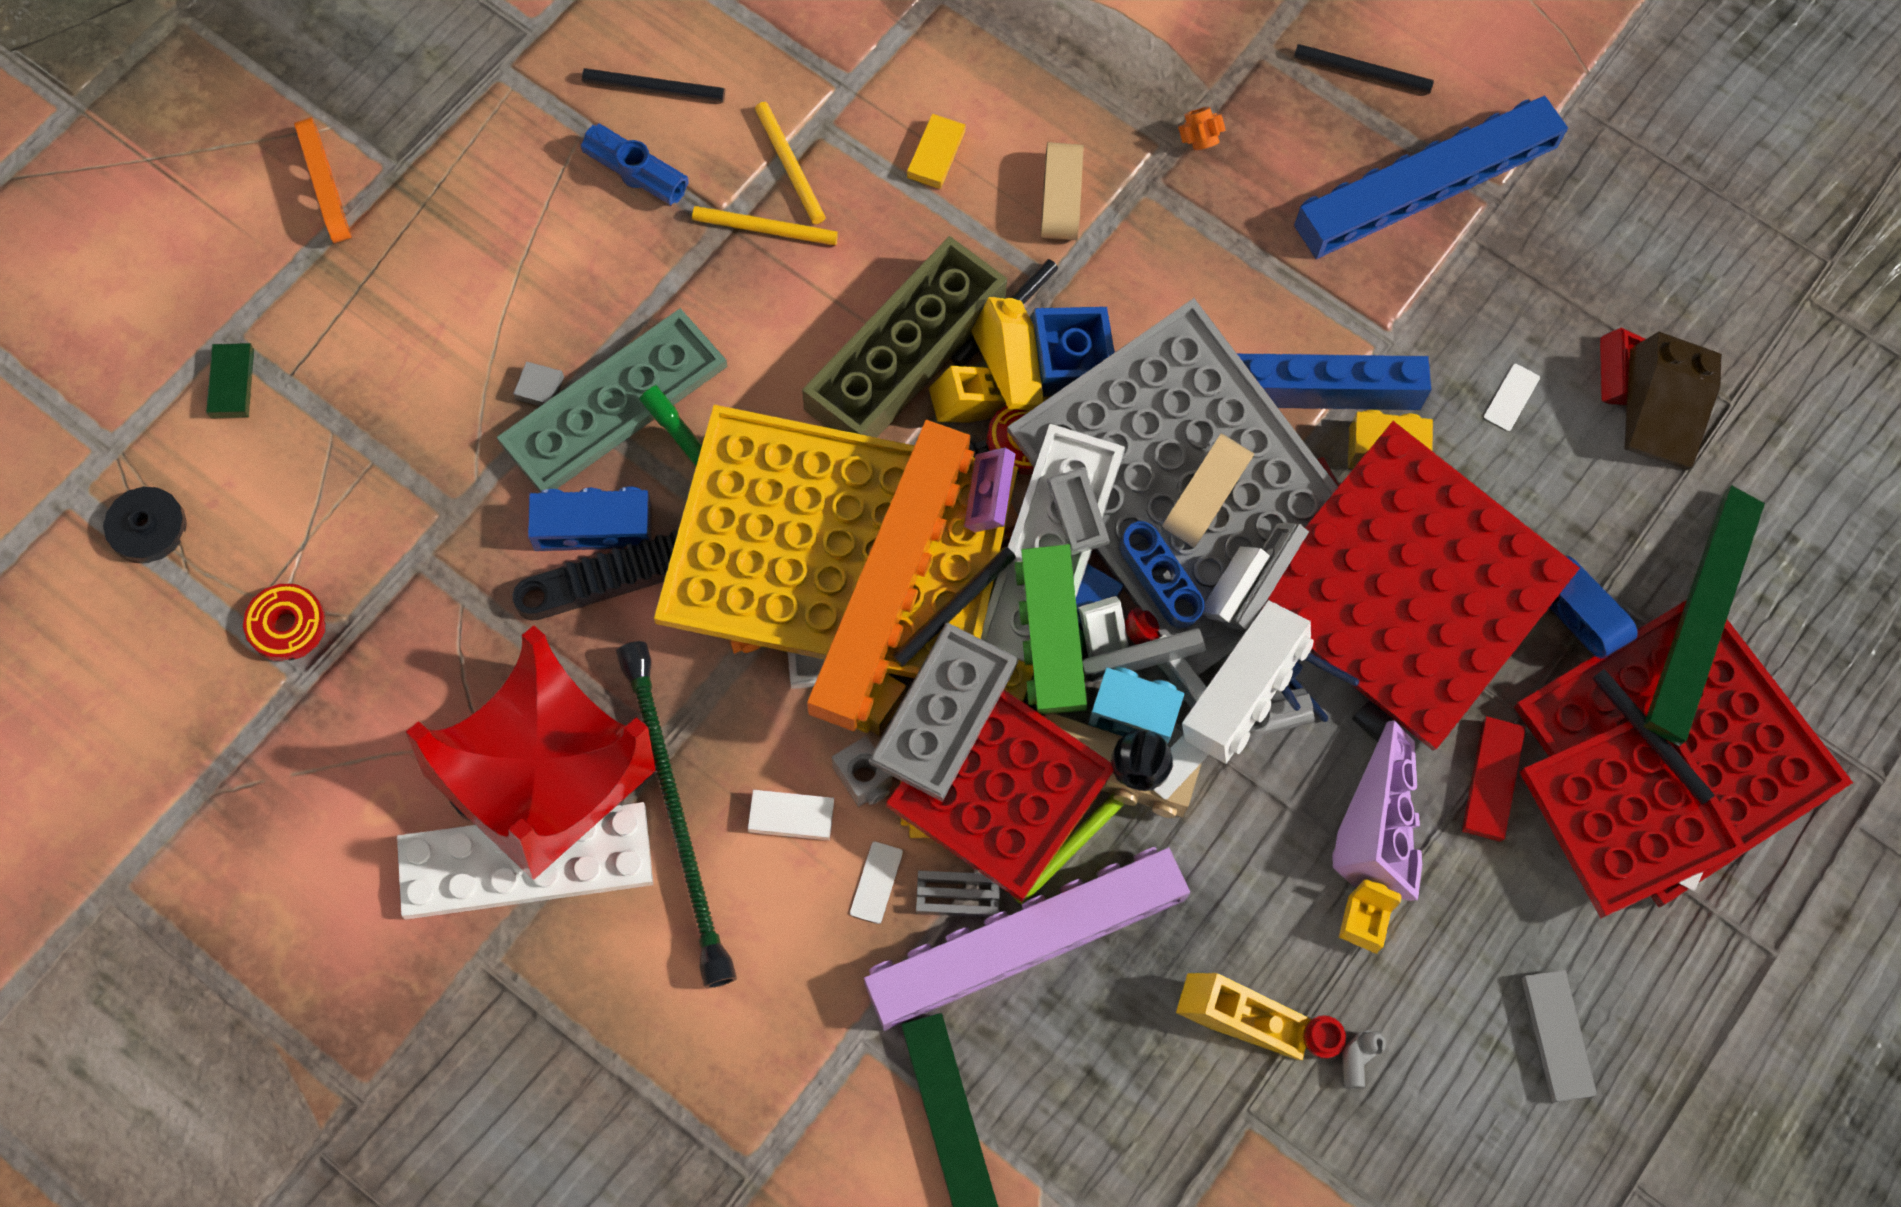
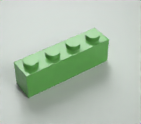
M1070 544L1021 549L1022 561L1015 562L1017 586L1025 585L1026 601H1019L1021 625H1029L1030 640L1023 641L1025 665L1033 664L1034 680L1027 681L1029 705L1037 704L1038 713L1041 715L1087 710Z

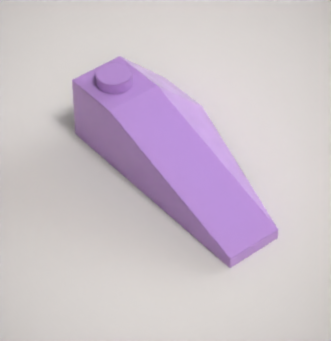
M1395 720L1387 722L1337 833L1336 847L1332 854L1333 868L1353 887L1357 888L1363 880L1378 882L1385 885L1388 889L1401 894V899L1415 901L1418 900L1422 870L1421 850H1414L1413 828L1420 827L1419 813L1414 812L1411 801V791L1417 788L1415 741Z

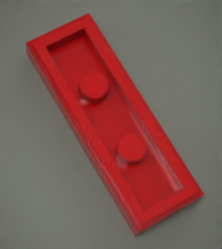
M1488 716L1483 720L1462 832L1502 842L1505 839L1525 726Z

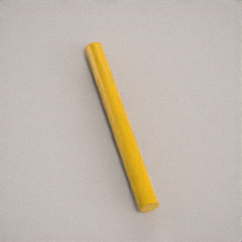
M761 102L757 104L755 111L812 223L815 225L822 223L826 217L768 103Z
M694 206L692 220L833 246H836L838 240V231Z

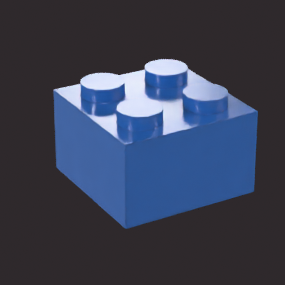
M1107 307L1035 308L1030 316L1035 330L1043 397L1053 396L1115 353Z

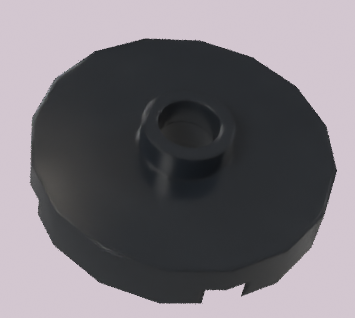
M143 486L129 490L115 499L106 512L103 528L107 542L119 556L135 560L139 563H150L163 559L176 550L181 542L179 539L183 531H186L187 520L184 509L172 494L158 487ZM148 518V521L145 525L138 526V523L142 519Z

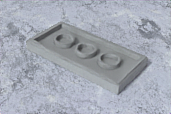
M946 623L871 755L869 764L943 802L1013 674L1019 658Z

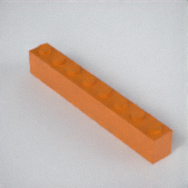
M925 420L807 701L809 715L854 732L859 720L866 722L874 702V698L869 697L874 683L881 685L888 669L889 662L884 660L888 648H896L902 635L904 626L900 625L899 621L903 612L910 613L914 606L918 590L913 587L918 575L925 577L929 569L932 554H929L928 550L932 541L939 542L944 532L947 520L943 519L942 516L946 506L953 508L961 487L956 484L960 472L967 474L971 466L974 451L969 450V434Z

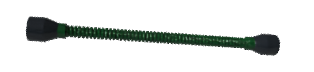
M643 641L630 642L616 650L620 669L631 683L633 693L637 695L643 723L649 730L655 769L660 781L662 795H664L663 799L665 800L664 803L669 815L671 829H673V837L676 839L675 844H677V852L681 859V867L686 879L689 897L693 904V913L697 919V928L700 929L701 957L699 968L704 987L706 989L720 987L737 980L731 956L721 944L719 934L714 931L715 927L712 926L714 923L711 921L712 916H709L711 915L708 901H706L707 897L705 896L704 886H702L703 882L701 881L700 871H698V863L695 861V852L692 851L694 848L691 846L690 833L686 826L687 822L685 821L683 807H681L680 797H678L677 784L672 773L673 770L669 755L667 754L665 740L663 739L664 736L662 735V730H660L661 726L659 725L660 721L658 720L655 702H653L654 699L651 693L652 683L650 680L652 660L648 645Z

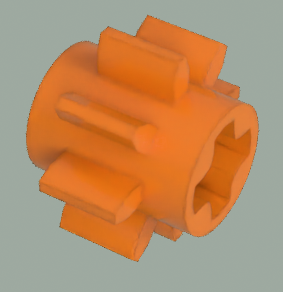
M1202 107L1184 114L1185 124L1178 126L1182 143H1192L1194 150H1202L1220 142L1218 135H1220V132L1226 131L1222 114H1212L1210 107Z

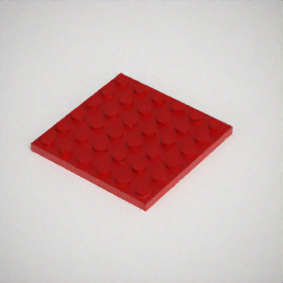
M1392 421L1307 524L1305 529L1309 533L1268 600L1311 621V639L1314 640L1310 652L1357 678L1359 684L1353 686L1434 751L1453 730L1580 567L1395 421Z
M1687 600L1637 629L1638 636L1636 640L1605 658L1591 657L1519 701L1514 706L1516 712L1549 757L1629 722L1592 680L1603 669L1610 674L1644 714L1648 713ZM1727 619L1685 743L1749 851L1854 782ZM1741 855L1704 871L1699 882ZM1678 883L1650 897L1660 908L1689 888Z

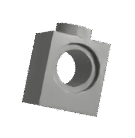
M867 736L832 756L834 771L858 807L866 802L869 805H873L881 801L890 793L888 788L892 787V776L869 764V759L875 748ZM864 767L870 768L876 774L868 782H860L853 775L858 769Z

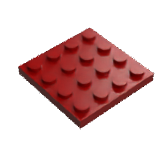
M1003 690L943 802L902 781L886 802V807L1023 902L1112 776L1114 770L1110 761L1006 690Z
M1626 722L1527 766L1520 771L1523 780L1600 919L1748 851L1717 796L1715 795L1705 804L1701 805L1630 722ZM1668 741L1714 793L1686 743L1677 746Z

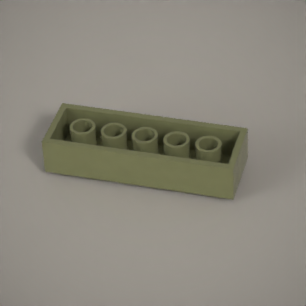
M949 236L802 389L804 410L827 428L877 438L943 368L951 357L972 336L971 329L989 297L1005 299L1007 278Z

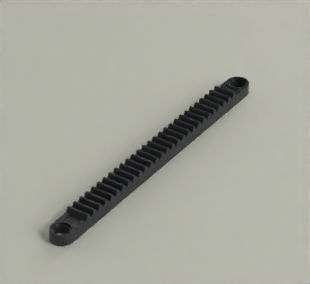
M987 439L975 443L970 441L969 450L974 451L973 458H975L976 454L989 451L986 443ZM673 530L667 536L657 535L651 541L644 539L638 545L627 544L621 550L617 548L611 549L608 554L597 553L591 559L584 557L578 563L567 562L564 567L528 577L515 586L512 594L513 603L522 617L534 621L662 583L666 577L678 530ZM531 590H538L544 593V600L541 605L534 608L526 607L523 604L524 596Z

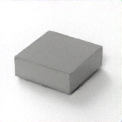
M526 361L513 393L515 400L536 406L543 405L558 394L564 379L563 372Z

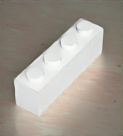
M1268 600L1182 722L1184 740L1227 764L1234 752L1237 754L1241 753L1249 740V730L1256 721L1262 722L1271 707V698L1277 690L1283 691L1288 685L1293 673L1291 669L1298 659L1303 661L1310 653L1314 640L1311 639V621Z

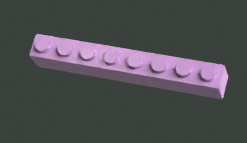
M1156 847L1149 848L1133 857L1135 862L1121 868L1119 863L1109 865L1096 873L1098 878L1084 884L1082 879L1069 882L1059 888L1061 894L1047 900L1044 895L1034 897L1021 905L1023 910L1008 916L1006 911L999 912L985 919L984 927L970 932L968 927L959 929L947 935V942L932 948L930 944H925L908 952L909 959L895 965L892 960H888L869 969L870 975L864 977V985L883 1031L1184 902L1189 896L1190 890L1170 848L1159 852Z

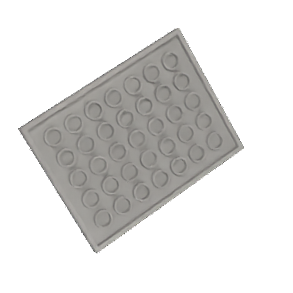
M1195 298L1007 427V432L1034 468L1049 424L1125 446V451L1102 518L1110 544L1094 548V550L1117 581L1123 584V589L1136 607L1142 609L1143 612L1148 610L1155 616L1160 626V629L1157 631L1159 638L1163 635L1171 636L1197 628L1198 630L1200 629L1207 651L1183 657L1197 676L1231 653L1246 631L1227 628L1220 621L1208 619L1203 614L1192 626L1185 629L1171 626L1120 553L1119 542L1126 528L1137 521H1145L1152 524L1199 590L1205 603L1240 546L1262 549L1277 523H1297L1305 528L1338 488ZM1222 433L1253 452L1254 456L1196 547L1193 548L1161 526ZM1134 534L1129 537L1130 545L1135 550L1145 551L1149 548L1148 541L1144 536ZM1152 568V576L1156 582L1167 584L1171 581V575L1166 568ZM1178 599L1174 602V608L1180 616L1190 617L1193 615V607L1190 602L1184 599Z

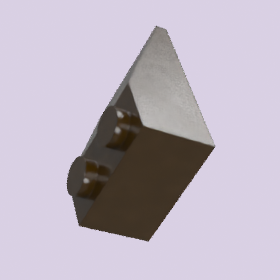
M1659 331L1632 347L1629 357L1624 449L1685 470L1693 468L1720 390L1722 354Z

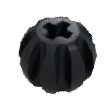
M1136 730L1131 731L1118 740L1111 754V765L1116 779L1121 784L1133 790L1152 791L1166 782L1173 767V756L1164 738L1153 732Z

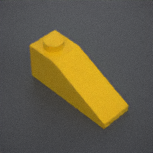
M989 297L971 329V333L1008 408L1033 410L1044 402L1034 325L1020 300Z
M950 366L929 387L937 422L970 423L991 419L997 411L1007 405L989 368ZM1051 396L1043 397V400L1046 401Z
M1188 973L1176 1010L1177 1014L1209 1029L1296 1060H1303L1306 1049L1303 1037L1304 1029L1312 1019L1218 973Z

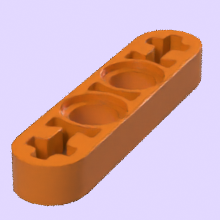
M313 117L294 122L296 132L333 243L351 239L352 235L315 121Z

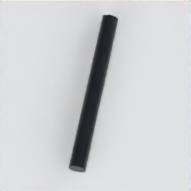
M1297 44L1294 58L1428 94L1431 93L1434 80L1301 44Z
M584 68L582 74L583 83L724 102L726 90L722 87Z
M1047 259L1010 298L1020 300L1024 305L1058 270L1056 263L1051 259ZM973 336L951 357L952 362L956 366H964L980 350Z
M1004 547L891 655L893 660L903 667L944 628L946 623H949L1016 559L1015 554L1008 547Z
M1605 669L1592 678L1701 805L1715 796L1666 739L1643 727L1646 715Z

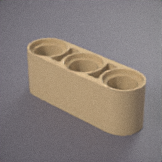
M1047 142L1041 238L1078 239L1084 145Z
M1221 433L1161 527L1195 548L1251 461L1254 453Z

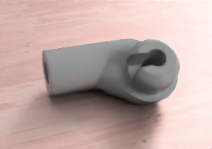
M1369 1030L1360 1032L1344 1046L1342 1064L1345 1089L1365 1088L1364 1065L1377 1054H1381L1386 1047L1385 1038L1381 1033Z

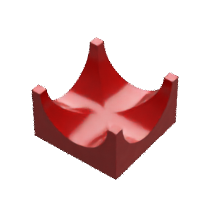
M535 625L521 635L522 648L520 656L510 676L497 693L479 710L465 720L445 729L429 730L418 721L406 731L423 776L532 880L536 879L656 771L648 727L637 717L628 725H623L593 703L563 669L552 652L545 634Z

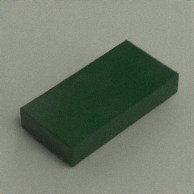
M251 343L212 344L206 413L210 418L249 417L254 348Z

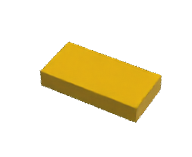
M932 114L907 170V178L941 189L965 134L966 124Z

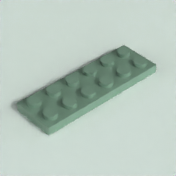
M680 308L497 436V440L540 493L545 489H558L654 420V417L639 400L646 390L657 385L674 406L727 368V360Z

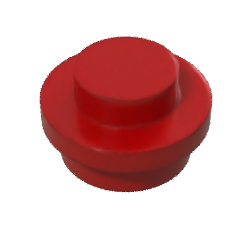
M1134 608L1129 612L1128 618L1124 620L1126 633L1136 645L1159 639L1157 631L1160 629V626L1150 611L1145 610L1143 612L1140 608Z
M1322 1015L1315 1017L1307 1023L1304 1029V1043L1307 1049L1316 1057L1323 1059L1332 1058L1338 1055L1345 1046V1030L1342 1024L1331 1016Z

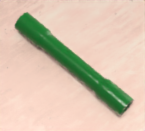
M657 385L649 388L640 396L639 400L658 424L667 430L692 463L697 466L702 443L681 419L677 409Z

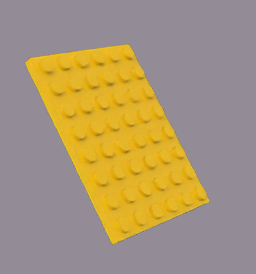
M714 404L654 616L655 624L825 660L915 445ZM973 458L967 474L960 472L956 484L961 487L953 508L946 506L942 518L947 521L939 542L932 541L928 553L932 554V560L925 577L918 575L913 587L918 590L914 606L910 613L904 611L899 621V624L904 626L899 643L896 648L889 647L884 658L885 661L889 662L886 673L915 679L941 631L903 667L895 662L891 655L1000 552L1018 472L1017 466L1013 467L1004 526L979 532H973L964 527L975 458ZM994 580L960 611L949 624L981 639Z

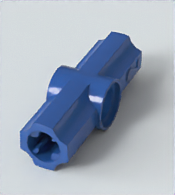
M600 123L595 126L592 125L585 133L581 144L582 152L620 174L622 181L627 186L643 188L669 205L678 203L684 196L686 187L689 184L688 176L651 155L643 142L637 140L628 141Z

